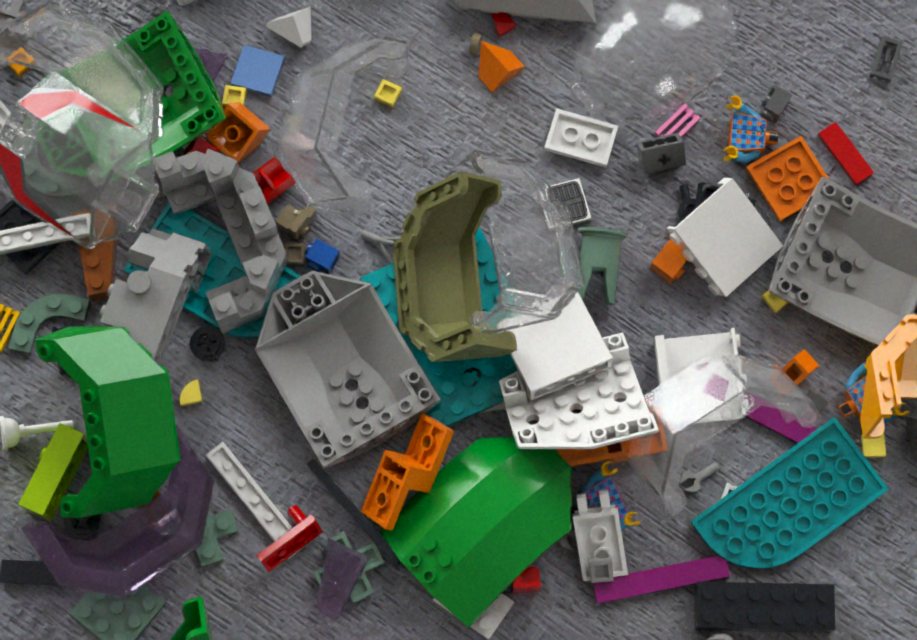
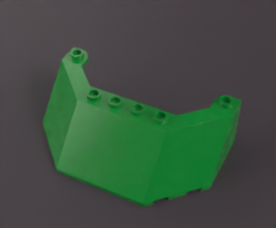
M66 327L35 339L39 358L45 362H57L79 384L92 476L79 494H68L61 498V517L83 518L147 505L153 499L155 492L165 483L173 468L181 461L169 372L151 358L152 354L141 343L137 344L129 336L130 332L125 327Z

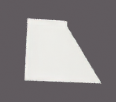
M307 7L278 17L268 22L266 27L302 48L312 40L311 8Z

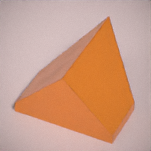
M481 41L478 78L493 93L524 69L525 66L510 50Z

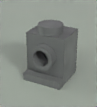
M773 84L769 95L766 96L761 105L764 107L761 116L768 121L773 120L777 123L790 102L792 94Z

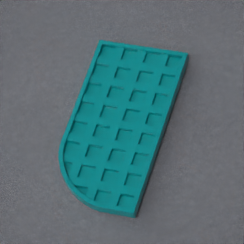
M168 203L151 229L170 235L176 233L205 243L213 252L198 293L189 290L183 308L220 330L206 292L246 276L233 241L227 231L190 209L174 215L171 205ZM129 262L124 268V272L128 275L137 270L147 271L132 266ZM285 267L276 290L301 276ZM266 313L261 319L225 333L239 338H259Z

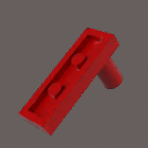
M297 505L291 506L287 511L288 516L296 526L256 555L268 572L323 533L312 515L306 517Z

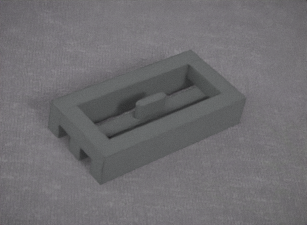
M882 36L869 77L875 76L879 80L884 79L886 80L885 82L890 83L903 44L902 41ZM886 42L888 43L880 72H878L876 69ZM895 45L896 50L887 75L884 74L892 46Z

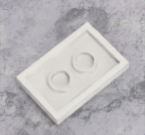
M556 108L544 150L606 168L618 125Z
M502 593L470 628L489 640L513 606L514 601ZM436 598L433 599V602H435V603L438 604L440 607H442L443 609H445L446 611H448L450 614H452V613H451L443 604H441Z

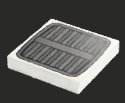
M580 178L538 189V195L549 231L591 220Z

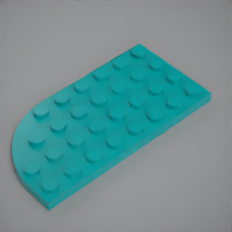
M833 417L691 520L690 523L704 542L716 554L727 561L747 568H770L791 561L888 491L889 488L838 420Z

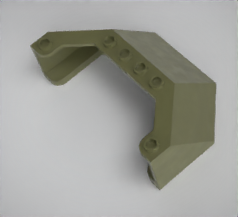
M460 171L417 192L414 198L416 202L412 213L408 212L402 225L404 231L401 238L396 240L393 245L399 331L403 335H407L412 340L411 342L419 350L424 351L428 355L427 358L432 362L500 357L517 351L516 337L513 332L503 331L497 333L483 320L475 235L487 209L497 204L502 197L501 180Z

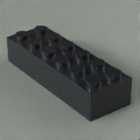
M697 581L694 585L695 630L832 633L835 631L834 584Z

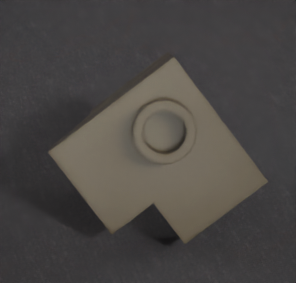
M288 204L275 220L276 226L298 242L301 237L304 238L309 233L310 225L317 217L316 210L309 205L304 209H295Z

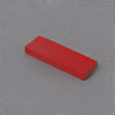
M834 122L818 133L817 136L855 186L874 174V171L837 122Z

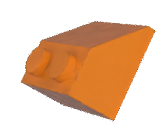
M235 102L226 105L224 113L227 119L211 128L205 138L227 157L237 160L239 164L261 144L271 128L243 104Z

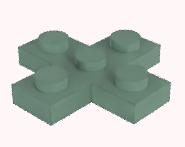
M204 496L183 502L182 506L188 524L167 531L173 553L196 547L202 568L224 561L217 539L239 532L232 510L210 516Z
M344 532L325 541L324 544L333 563L313 572L323 593L345 584L354 604L373 595L374 592L365 573L384 564V560L375 542L354 552Z

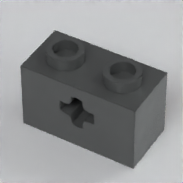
M679 133L636 142L639 165L644 174H655L660 170L677 169L680 166L686 165L684 142Z

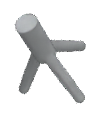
M363 230L360 237L376 244L390 264L394 263L381 243L394 245V241L400 240L401 237H380Z

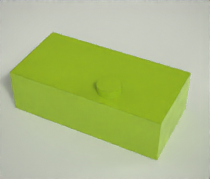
M59 423L48 447H44L40 453V462L18 503L19 506L27 512L51 523L60 505L61 498L65 496L88 450L87 437L83 433Z

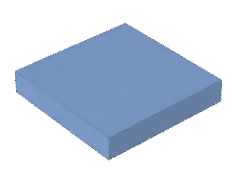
M244 45L231 80V86L243 87L248 91L272 97L285 57Z

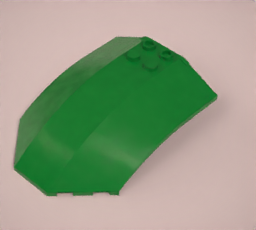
M514 437L479 438L438 471L430 493L418 491L402 507L393 531L383 528L380 533L389 543L397 558L427 591L470 628L526 568L555 542L571 531L570 508H572V490H570V476H572V467L554 449H518Z

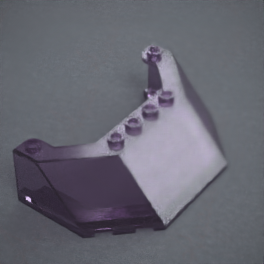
M177 425L176 430L181 461L171 471L167 491L93 541L60 536L54 525L47 521L39 522L36 525L33 522H29L21 528L59 586L125 598L202 545L214 480Z

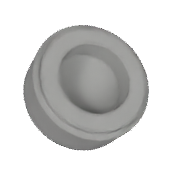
M137 270L129 275L127 284L132 292L144 294L151 287V278L146 272Z

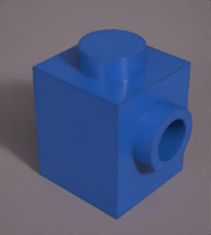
M317 238L313 244L310 243L304 253L308 267L316 272L321 270L327 274L331 273L340 258L339 250Z

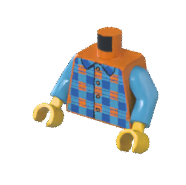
M735 95L728 97L733 104L726 105L728 110L734 109L735 112H732L730 117L728 147L723 149L728 154L724 157V160H733L746 164L763 154L765 144L777 145L778 132L766 131L767 121L744 105L741 98Z
M869 357L866 359V363H863L851 374L846 383L847 391L843 395L847 402L838 406L839 413L843 418L854 413L857 420L860 421ZM900 407L890 409L892 410V416L889 419L883 418L884 423H887L897 418V415L907 416L909 411L901 413Z

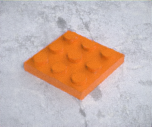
M802 136L745 168L779 222L802 210L821 177L824 176L829 179Z

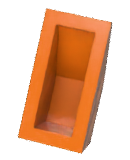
M670 239L651 262L650 269L670 284L674 279L678 281L686 271L683 269L686 259L682 254V248Z
M804 349L794 356L767 385L783 400L820 365Z

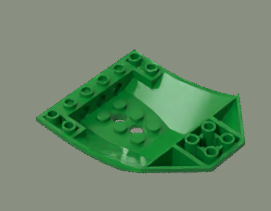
M165 11L133 34L97 55L60 73L51 74L48 88L76 90L138 130L71 107L46 121L39 118L35 134L54 170L112 183L152 165L153 158L171 151H177L227 118L216 87L198 53L170 12ZM169 86H173V94L166 97V89ZM150 97H155L156 105L153 108H147L146 101ZM136 110L139 114V120L143 125L130 119Z

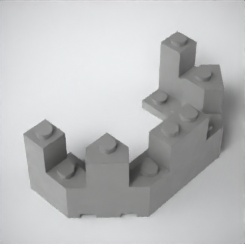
M210 149L207 150L206 154L194 151L175 158L173 151L153 158L152 161L174 215L216 200L246 273L245 277L206 292L222 334L263 318L272 294L275 292L283 270H285L288 259L278 235L276 224L254 174L239 168L237 160Z
M151 229L150 234L142 232L136 242L130 247L127 258H129L128 262L132 266L147 270L145 272L151 278V287L144 294H136L129 289L127 282L116 279L115 283L111 284L108 289L107 296L109 299L107 304L101 308L99 314L100 322L109 327H125L130 332L129 336L137 344L141 343L152 354L151 358L161 366L188 292L190 290L198 293L213 253L212 250L205 243L176 233L170 235L155 229Z

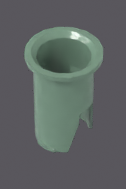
M580 227L578 232L583 237L576 293L578 292L583 300L592 271L605 272L607 305H615L621 245L624 238H628V234L613 229Z

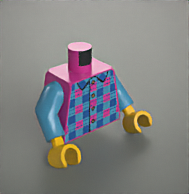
M613 461L605 462L601 469L589 477L581 489V493H586L588 508L601 507L599 491L608 490L610 505L615 504V508L618 507L621 530L629 527V525L638 526L640 521H632L633 515L638 513L627 512L612 477H608V475L616 473L618 469L615 468L610 471L608 465Z

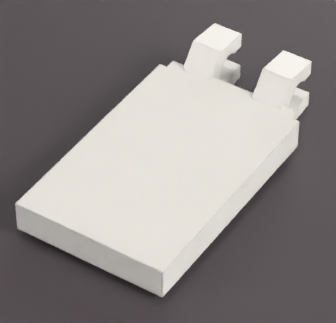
M608 490L599 491L601 507L588 508L586 493L577 494L578 510H574L573 521L583 581L591 580L589 559L612 557L613 577L628 575L618 507L615 508V504L610 505Z

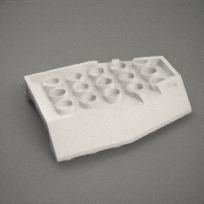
M623 332L602 338L613 357L612 368L530 401L527 395V387L519 371L499 381L506 413L518 449H595L659 432L653 413H649L630 361L629 347ZM619 398H624V399H626L624 402H616V401H615L616 399H619ZM575 409L582 410L580 413L577 414L572 412ZM532 420H537V421H539L538 423H536V424H534V425L528 424V422H530V421H532Z

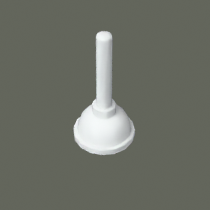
M0 416L3 450L8 451L9 448L16 446L20 438L26 437L25 435L56 431L59 423L73 429L74 422L68 420L24 426V424L18 425L14 419Z

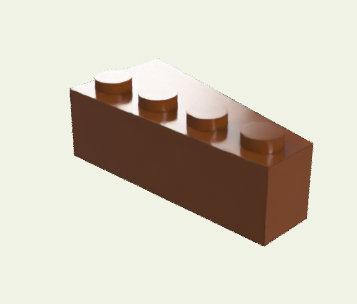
M116 204L73 213V216L88 212L93 214L96 235L78 238L87 293L92 302L109 299L107 296L108 289L111 284L115 283L117 238L119 232L118 221L120 217V211Z

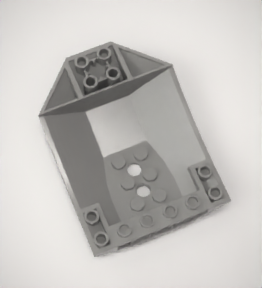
M823 176L795 219L778 256L769 292L838 329L879 346L906 315H917V224L861 198ZM823 252H827L830 255L829 263H825L822 260ZM843 261L850 265L851 269L848 274L843 273L840 269V264Z
M310 271L273 292L255 350L323 468L370 451L406 430L420 418L421 413H427L441 401L392 321L372 283ZM351 380L356 381L358 388L355 391H348L346 389L347 382ZM360 400H367L369 405L365 409H359L357 403Z

